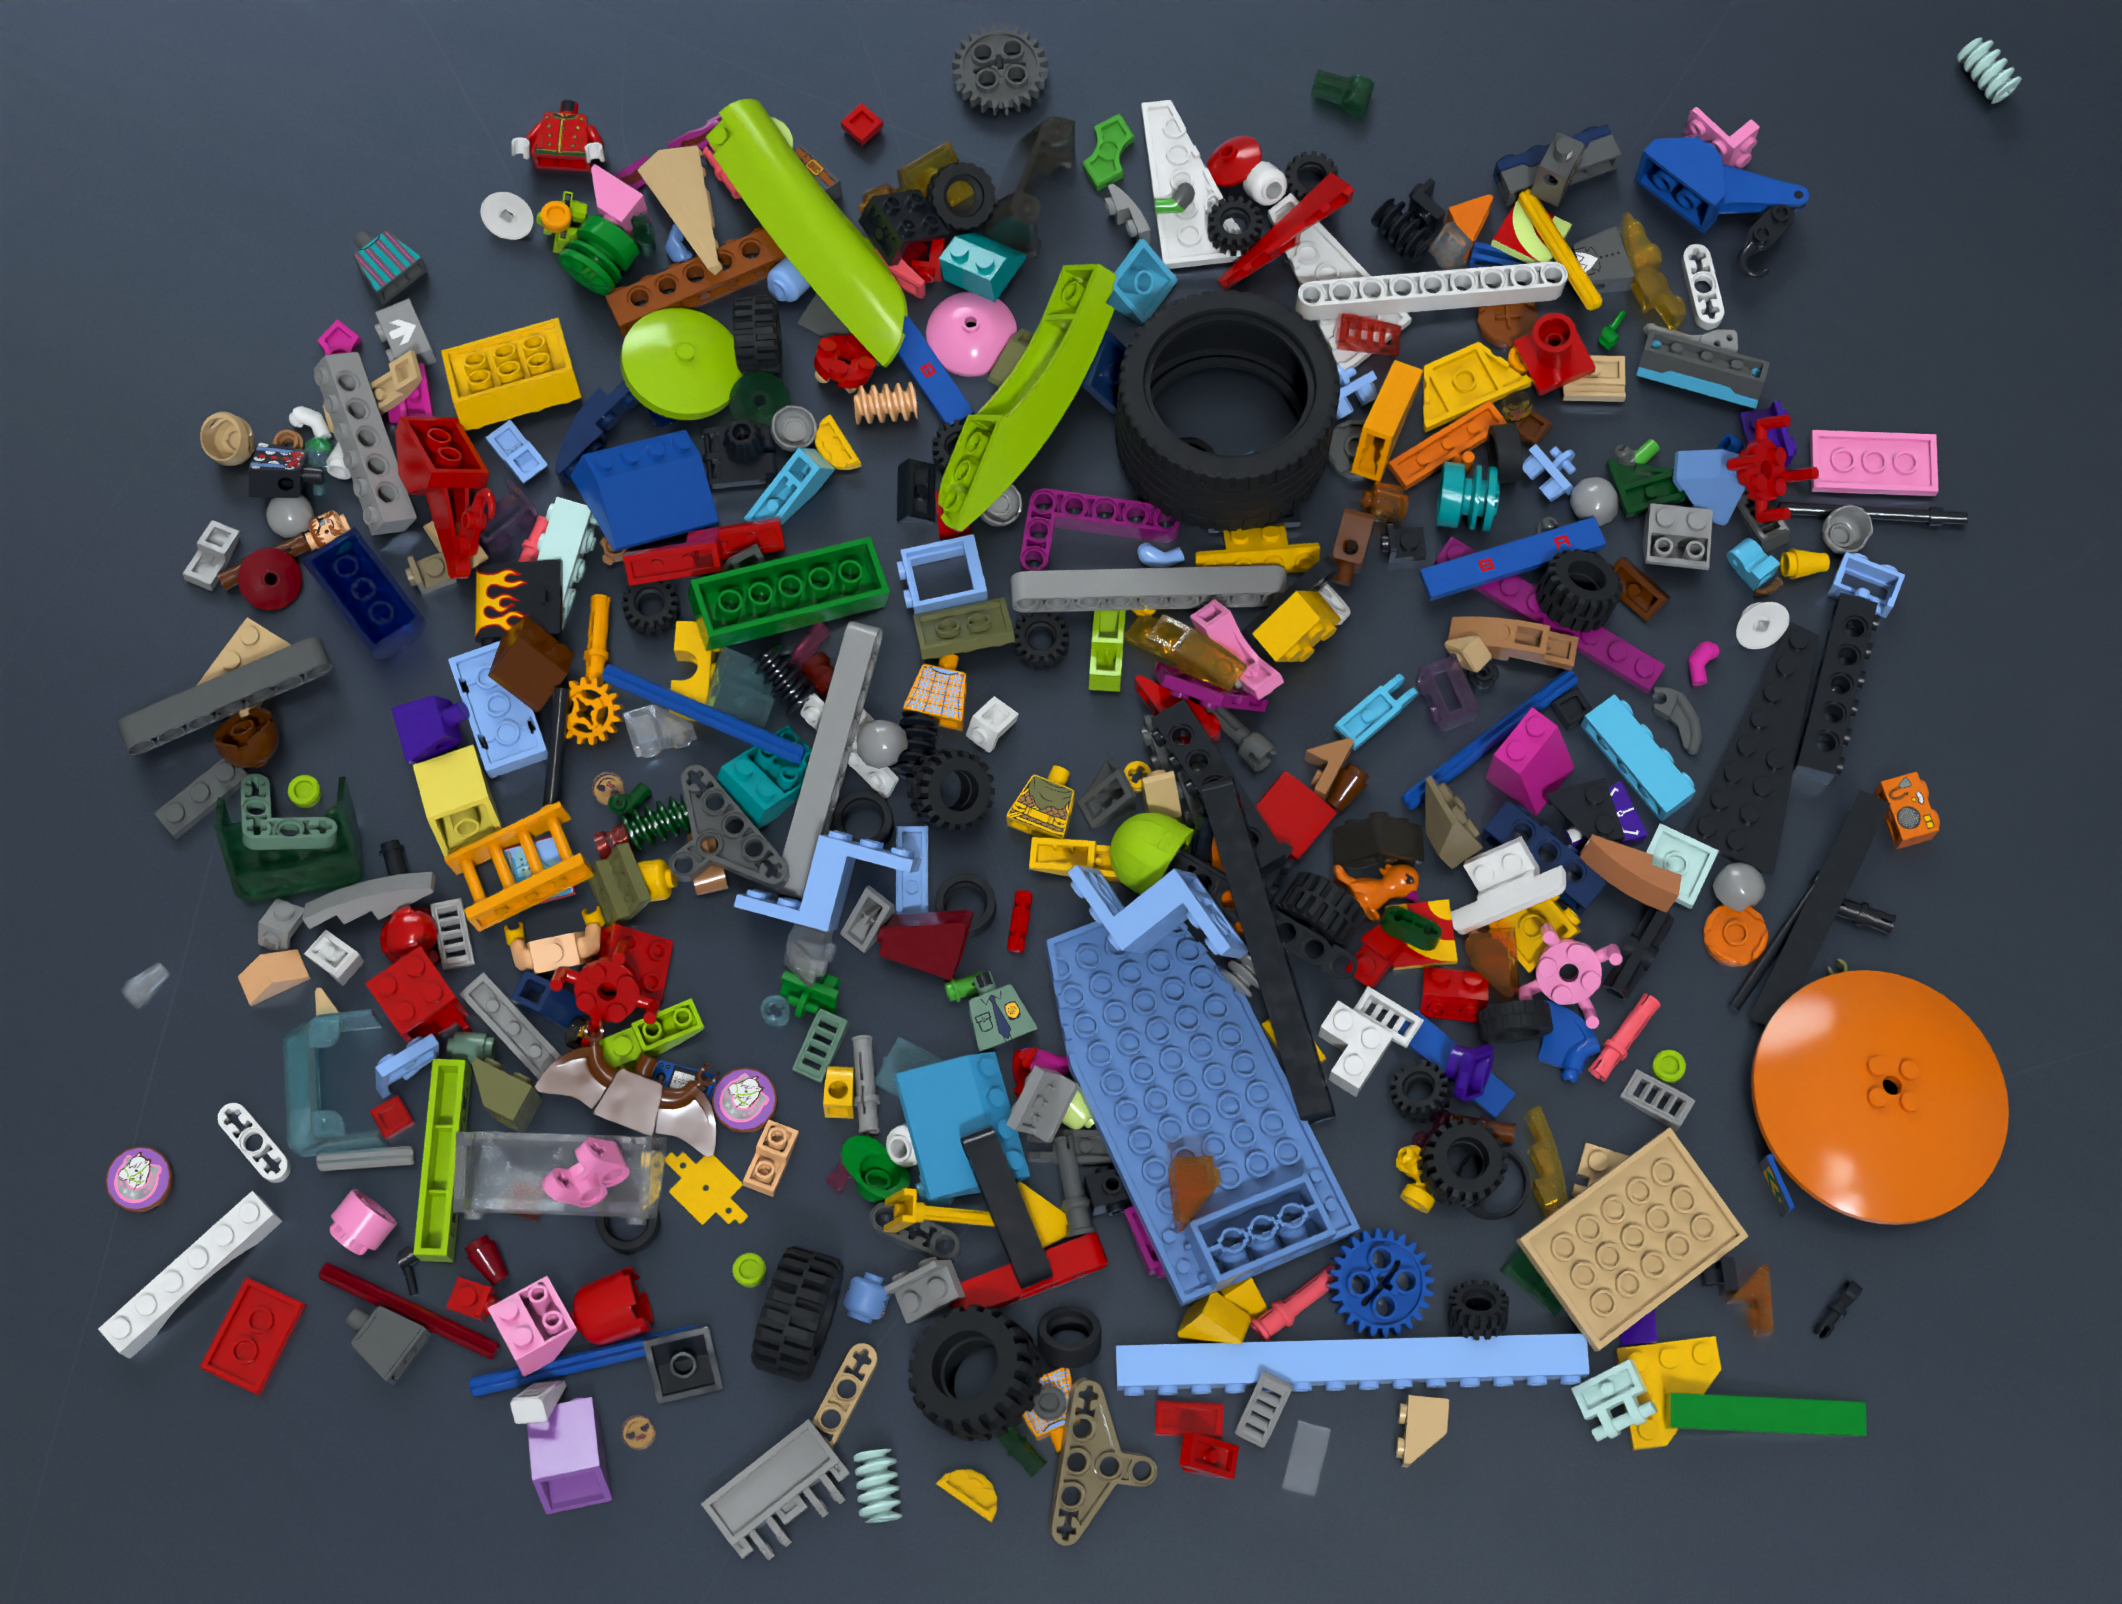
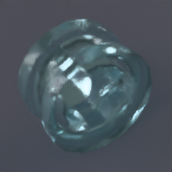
M772 995L767 997L761 1004L760 1012L763 1020L768 1025L779 1027L789 1020L791 1010L784 997ZM773 1004L777 1007L783 1006L784 1010H780L782 1016L778 1018L774 1014L768 1016L767 1012H771L769 1007Z

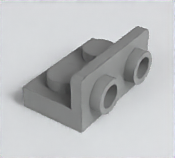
M936 1257L925 1259L918 1263L919 1269L910 1272V1270L893 1276V1282L884 1287L886 1293L895 1294L906 1324H913L965 1297L951 1259L937 1260Z

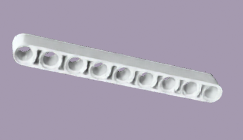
M1542 262L1310 281L1304 283L1299 288L1295 310L1303 316L1304 320H1322L1552 301L1562 294L1568 272L1558 262ZM1546 279H1552L1557 283H1550ZM1517 282H1523L1526 286H1521ZM1486 284H1493L1497 288H1490ZM1456 287H1464L1466 291H1461ZM1426 289H1433L1437 293L1427 292ZM1401 291L1404 292L1406 295L1400 296L1396 292ZM1365 294H1373L1377 298H1369ZM1341 296L1344 297L1346 300L1340 301L1335 297ZM1305 299H1313L1316 303H1308Z

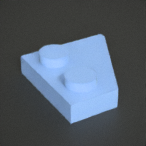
M431 1033L425 1038L419 1036L407 1044L405 1050L396 1055L390 1053L378 1062V1066L375 1067L376 1090L383 1099L392 1093L388 1088L391 1083L401 1077L405 1080L410 1079L422 1067L439 1055V1043Z

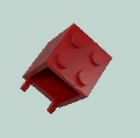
M421 946L365 983L407 1044L419 1036L425 1038L431 1033L437 1039L458 1024L464 1032H472L465 1019L470 1017Z

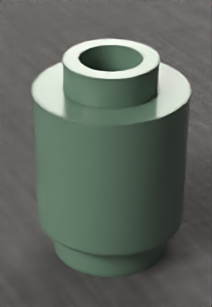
M456 1031L454 1037H449L447 1056L452 1057L454 1060H466L469 1065H472L471 1062L474 1057L483 1062L486 1057L495 1061L496 1037H489L487 1033Z

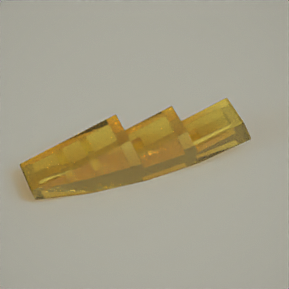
M1541 1106L1529 1110L1524 1118L1537 1142L1531 1145L1527 1152L1539 1175V1179L1533 1181L1530 1188L1546 1219L1566 1204L1568 1199L1563 1168L1554 1137Z

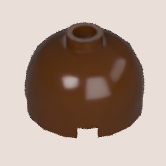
M253 708L248 710L250 715L240 718L239 714L230 717L214 733L216 741L213 742L219 754L225 761L237 768H260L266 765L275 754L280 743V734L270 711L264 708Z

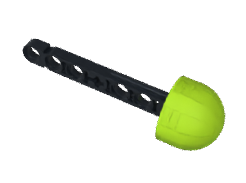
M1152 812L1134 815L1121 824L1111 841L1110 862L1114 873L1125 886L1141 895L1174 868L1190 872L1191 866L1196 868L1193 872L1196 876L1205 874L1210 877L1212 886L1208 893L1227 920L1234 926L1237 922H1240L1236 908L1227 909L1222 903L1223 895L1225 892L1230 891L1226 874L1188 852L1192 845L1194 829H1190L1187 825L1167 815ZM1274 908L1276 915L1280 917L1278 920L1279 926L1289 923L1296 929L1295 938L1290 942H1284L1286 950L1310 964L1322 965L1320 970L1338 980H1348L1355 976L1359 968L1355 955L1337 944L1332 946L1324 936ZM1314 939L1321 941L1324 945V953L1317 959L1311 958L1306 952L1307 944ZM1340 956H1346L1352 961V970L1347 975L1338 974L1334 968L1335 960Z

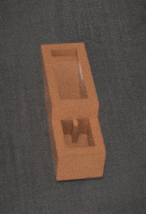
M1593 834L1580 852V858L1598 875L1628 896L1648 906L1667 913L1679 896L1682 875L1651 865L1652 854Z

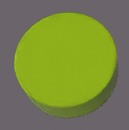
M300 775L290 782L288 795L296 806L310 808L319 802L322 789L314 777Z
M1664 1050L1656 1055L1651 1069L1657 1080L1665 1084H1673L1684 1075L1686 1063L1680 1053L1674 1050Z
M742 1254L733 1264V1275L736 1281L744 1287H756L766 1277V1265L757 1254Z

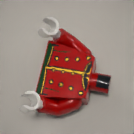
M564 100L561 102L560 113L546 112L543 115L542 121L537 122L524 138L519 137L512 140L511 156L523 153V158L529 159L531 152L535 167L539 169L592 172V159L599 158L601 162L605 161V143L596 127L589 124L587 116L578 114V103L572 100Z

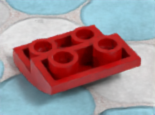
M1286 771L1282 772L1255 805V808L1278 843L1281 844L1283 841L1294 847L1292 858L1295 860H1299L1337 814L1322 798Z

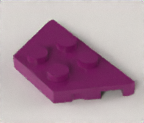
M1159 661L1156 662L1153 672L1162 687L1171 689V695L1181 699H1189V696L1200 700L1199 704L1206 708L1217 710L1219 706L1265 712L1269 701L1265 698L1258 700L1248 692L1240 689L1237 690L1234 687Z

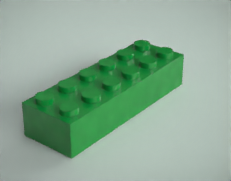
M870 536L690 580L688 598L705 650L710 651L882 608L886 605L890 591Z

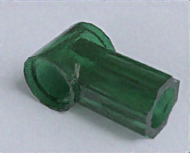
M1318 70L1311 96L1341 104V107L1348 113L1363 115L1367 111L1375 84L1370 78L1363 75H1352L1350 78Z

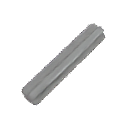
M412 1146L320 1152L317 1154L316 1159L317 1168L320 1171L412 1165L415 1162V1150Z

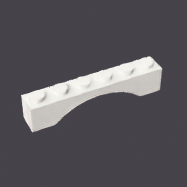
M251 1191L98 1330L118 1353L131 1359L157 1335L173 1312L201 1284L231 1260L257 1245L283 1221L260 1196Z

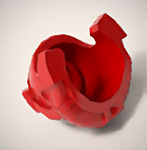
M406 906L391 914V918L388 919L382 928L379 940L382 953L392 963H396L419 946L422 947L434 965L441 962L437 950L432 949L429 951L434 946L438 934L437 925L432 918L431 910L418 907L411 910L410 906Z

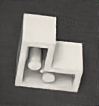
M1339 1000L1321 1025L1318 1034L1319 1037L1343 1051L1331 1070L1328 1080L1357 1097L1390 1046L1393 1034Z

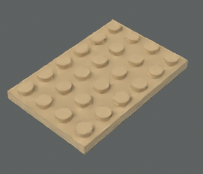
M1667 1128L1517 1239L1516 1242L1596 1352L1749 1236L1673 1130Z

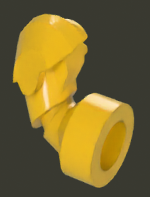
M1417 1145L1405 1146L1398 1151L1396 1167L1416 1182L1407 1184L1400 1197L1411 1207L1423 1213H1429L1435 1203L1433 1194L1429 1195L1425 1190L1429 1187L1428 1183H1421L1419 1178L1423 1173V1170H1418V1162L1422 1159L1419 1156L1421 1148Z

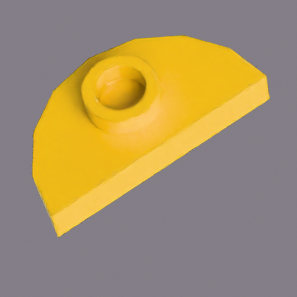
M829 414L820 422L816 432L815 445L818 453L838 470H852L861 467V462L831 414Z
M971 1469L956 1470L945 1474L936 1483L937 1486L990 1523L993 1522L997 1512V1496L992 1483L983 1474Z

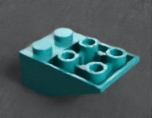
M786 725L774 734L805 748V756L800 764L793 763L753 746L723 765L716 778L719 785L758 830L780 816L799 798L812 748L789 725Z

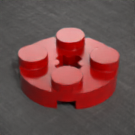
M853 334L822 338L819 341L814 358V367L824 380L828 382L830 378L838 382V387L847 389L864 386L869 381L870 376L873 375L876 365L875 357ZM840 359H845L849 361L850 364H846L845 361H842Z

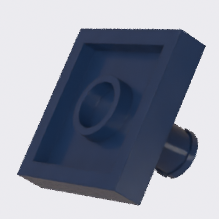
M1106 331L1081 386L1112 415L1116 416L1120 367L1127 348L1110 331Z

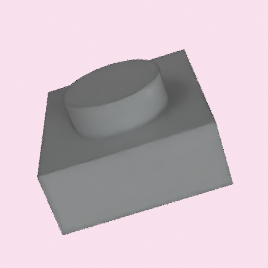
M276 898L258 922V944L276 952L290 950V939L303 922L302 918L305 908Z

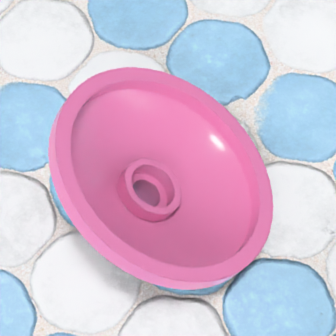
M970 291L957 293L943 300L930 315L926 327L927 343L943 367L953 374L965 377H978L991 373L1008 342L1017 333L1014 316L1001 300L997 299L996 302H993ZM968 322L976 323L972 328L966 326Z

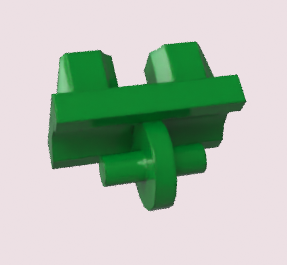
M797 963L791 972L784 971L781 977L782 987L780 996L788 998L787 1003L796 1006V1017L802 1019L806 1011L817 1014L819 1008L832 1014L835 1013L839 995V978L828 974L824 975L820 984L811 981L812 970L800 963Z

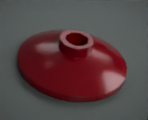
M263 548L254 551L245 558L238 572V586L243 597L253 606L263 610H277L289 605L297 597L301 588L302 576L297 562L288 553L276 548ZM268 573L275 574L277 578L275 584L268 585L265 582V576Z

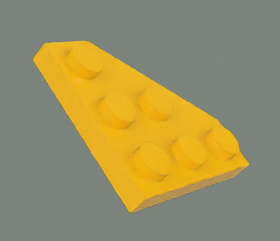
M1716 1336L1615 1349L1617 1365L1629 1359L1634 1360L1647 1388V1392L1636 1397L1639 1404L1642 1405L1652 1400L1657 1408V1413L1647 1417L1646 1422L1638 1426L1633 1424L1628 1427L1632 1451L1668 1445L1678 1429H1666L1665 1394H1704L1721 1371ZM1624 1404L1625 1413H1626V1412H1628V1410H1627V1408H1626V1406H1625V1404Z

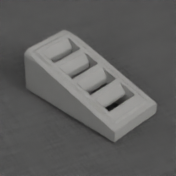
M461 898L431 904L432 918L437 925V944L443 971L476 965L469 922L464 912L466 908L464 901ZM458 913L457 916L442 918L444 915ZM460 924V929L444 932L443 927ZM463 937V942L446 945V940ZM465 950L466 955L448 957L450 952Z
M1637 1069L1619 1097L1675 1132L1680 1128L1696 1101L1679 1090ZM1641 1081L1646 1086L1640 1096L1636 1097L1633 1093ZM1651 1089H1654L1657 1093L1649 1104L1645 1102V1099ZM1664 1095L1669 1100L1663 1110L1657 1108V1105ZM1674 1103H1677L1680 1107L1675 1116L1669 1114V1111Z
M1263 1370L1235 1430V1434L1264 1448L1294 1385ZM1263 1387L1281 1395V1398L1262 1390ZM1258 1399L1261 1400V1401H1263V1402H1265V1403H1268V1404H1270V1405L1276 1407V1409H1274V1408H1272V1407H1270V1406H1268V1405H1266V1404H1264V1403L1258 1401ZM1252 1411H1254V1412H1256V1413H1258V1414H1260V1415H1262V1416H1264V1417L1270 1419V1421L1267 1420V1419H1265V1418H1263V1417H1261V1416H1259V1415H1257V1414H1255V1413H1253Z

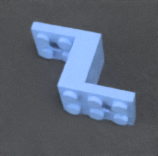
M829 830L828 835H819L802 901L790 897H779L778 900L771 899V892L754 888L753 890L748 889L747 893L737 894L734 907L826 932L838 930L856 859L908 873L918 872L922 859L915 858V851L892 847L891 851L883 849L884 843L865 838L860 839L859 843L852 841V834Z
M1076 865L1067 872L1073 880L1070 883L1072 889L1080 898L1085 897L1091 906L1089 908L1091 916L1097 923L1104 924L1109 932L1107 938L1117 950L1121 949L1126 952L1144 954L1189 919L1194 927L1203 930L1207 936L1205 943L1215 955L1220 954V956L1240 959L1249 952L1245 943L1195 873L1174 868L1125 907L1099 869Z

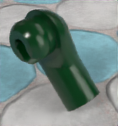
M639 782L630 794L612 795L608 800V808L614 814H632V810H637L652 791L645 784Z

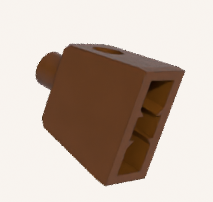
M1348 508L1344 509L1331 557L1340 568L1338 574L1332 579L1334 583L1350 586L1354 572L1361 573L1374 528L1375 515ZM1351 550L1355 552V554L1348 555L1345 553V551Z

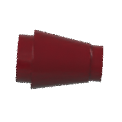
M487 1234L475 1240L464 1249L468 1254L466 1259L492 1286L509 1276L495 1240H490Z

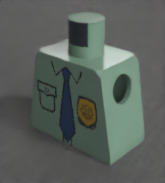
M991 971L973 977L979 996L968 1000L967 1005L978 1053L1037 1029L1035 1022L1011 984L997 989Z

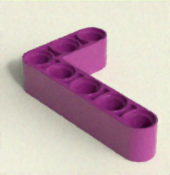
M1047 488L1034 491L1029 500L1020 554L1021 572L1048 571L1055 527L1165 543L1171 542L1178 537L1180 522L1173 520L1171 516L1167 517L1161 513L1159 508L1155 509L1154 506L1146 502ZM1042 503L1051 506L1046 511L1038 510L1036 507ZM1070 508H1078L1082 512L1078 515H1071L1067 511ZM1102 512H1108L1112 517L1103 520L1097 515ZM1138 516L1143 521L1139 524H1133L1128 519ZM1170 521L1174 525L1170 528H1163L1159 523ZM1035 532H1043L1047 536L1037 540L1031 535ZM1032 560L1042 563L1038 568H1030L1026 564Z

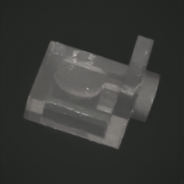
M1450 222L1444 226L1428 251L1436 258V262L1440 267L1446 270L1464 268L1467 264L1463 256L1473 242L1455 222Z

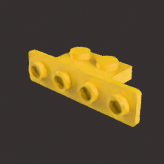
M1267 526L1265 528H1251L1247 530L1237 529V531L1224 530L1223 541L1225 550L1198 551L1195 553V567L1277 565L1284 567L1286 573L1307 572L1320 561L1319 543L1288 545L1285 526Z

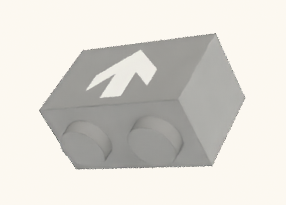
M410 299L375 312L380 322L374 325L381 342L387 340L390 345V349L386 350L390 363L410 350L415 351L417 362L424 363L425 367L437 362Z

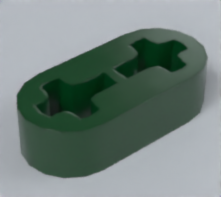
M1400 906L1387 907L1380 922L1381 929L1388 935L1425 951L1434 950L1442 936L1441 927L1437 923Z

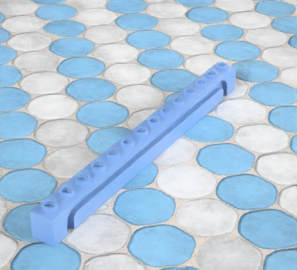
M1582 1334L1491 1336L1489 1340H1485L1484 1336H1480L1479 1340H1473L1474 1336H1470L1468 1339L1464 1337L1242 1342V1345L1231 1343L1116 1346L1117 1391H1124L1125 1396L1144 1395V1390H1157L1158 1395L1178 1394V1389H1191V1394H1210L1211 1388H1225V1393L1231 1394L1244 1393L1245 1387H1256L1263 1370L1294 1385L1292 1389L1294 1392L1312 1391V1386L1325 1385V1390L1341 1391L1346 1389L1345 1385L1359 1384L1360 1390L1379 1389V1384H1392L1393 1389L1413 1388V1383H1426V1388L1446 1387V1382H1460V1387L1480 1386V1381H1493V1386L1505 1387L1513 1386V1380H1527V1385L1540 1386L1547 1385V1380L1560 1379L1562 1385L1580 1384L1581 1379H1585L1589 1375L1587 1340ZM1265 1387L1262 1389L1268 1393L1273 1392Z

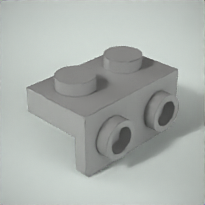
M1034 1066L1032 1072L1026 1077L1025 1086L1018 1101L1011 1108L1010 1117L1006 1125L1016 1131L1033 1134L1041 1140L1051 1143L1079 1085L1055 1070Z

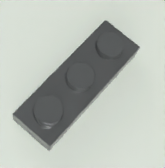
M222 758L157 810L154 815L177 840L240 789L241 780L248 774L243 768H237Z

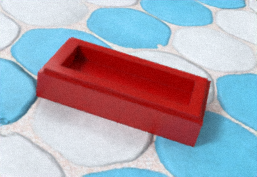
M1157 1400L1155 1435L1184 1437V1432H1195L1211 1438L1222 1439L1224 1403Z

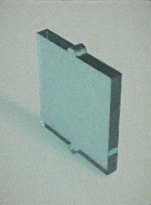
M898 1037L889 1055L882 1059L883 1065L875 1077V1084L899 1098L893 1075L943 1062L944 1060Z

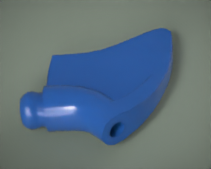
M1542 1000L1550 1004L1554 1030L1543 1037L1537 1060L1563 1069L1561 1078L1566 1082L1570 1080L1571 1083H1576L1579 1080V1074L1583 1072L1587 1059L1601 1052L1598 1040L1593 1030L1587 1027L1585 1020L1578 1014L1557 1003Z

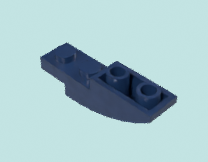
M624 380L609 395L598 388L579 410L569 426L562 441L555 468L559 481L563 485L571 479L570 476L583 454L606 448L608 443L604 431L612 429L618 422L619 417L627 409L631 410L638 404L639 401L629 391Z

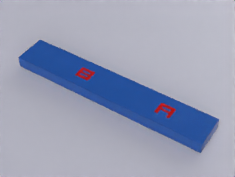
M904 317L902 332L905 334V337L897 353L898 358L943 424L949 422L950 426H954V420H959L961 425L967 419L968 414L975 415L974 410L910 317Z
M1592 517L1420 569L1419 576L1429 600L1433 601L1548 566L1551 558L1553 559L1555 554L1558 552L1562 553L1563 550L1569 549L1573 552L1574 549H1581L1586 553L1587 551L1594 552L1604 549L1606 542L1596 518Z

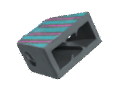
M363 230L354 238V243L360 250L353 257L382 305L386 304L428 271L420 254L389 231H383L374 238L368 230Z

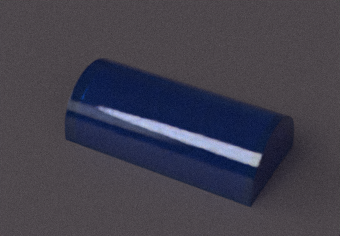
M356 527L302 559L305 567L375 659H387L399 654L412 645L423 633L426 626L425 618Z

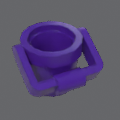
M1459 1045L1453 1046L1447 1062L1445 1075L1456 1080L1454 1096L1465 1102L1484 1094L1495 1057L1492 1046L1482 1045L1476 1048Z

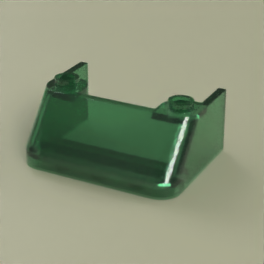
M345 776L339 777L336 806L329 808L324 816L336 822L337 841L333 846L323 849L253 850L247 848L242 841V821L232 823L225 797H218L214 828L234 893L239 899L246 902H255L350 886L359 881L362 875V859L358 824ZM253 827L254 835H260L259 827Z

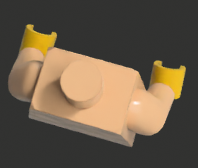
M597 906L596 911L588 914L587 909L582 910L581 913L586 924L585 931L573 932L525 943L524 926L521 922L518 923L519 928L513 930L508 929V926L505 925L506 943L510 946L515 966L521 971L531 970L533 974L537 975L555 971L560 966L570 968L593 962L592 956L597 955L600 950L601 927L605 924L600 906Z

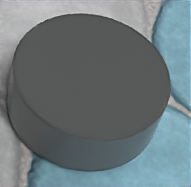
M1042 1387L1040 1395H1034L1033 1403H1035L1034 1412L1044 1421L1058 1420L1066 1411L1067 1402L1065 1395L1057 1387Z

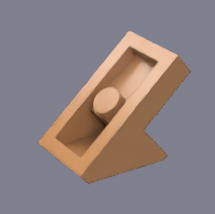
M1350 738L1311 748L1305 752L1304 760L1320 768L1316 772L1310 786L1314 787V793L1324 801H1326L1340 769L1344 767L1352 752L1354 740Z

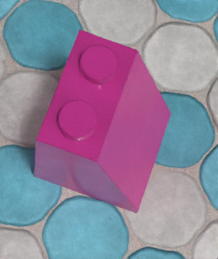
M1532 707L1495 752L1485 777L1486 780L1535 816L1538 815L1547 803L1544 798L1546 793L1557 791L1574 770L1573 762L1559 727Z

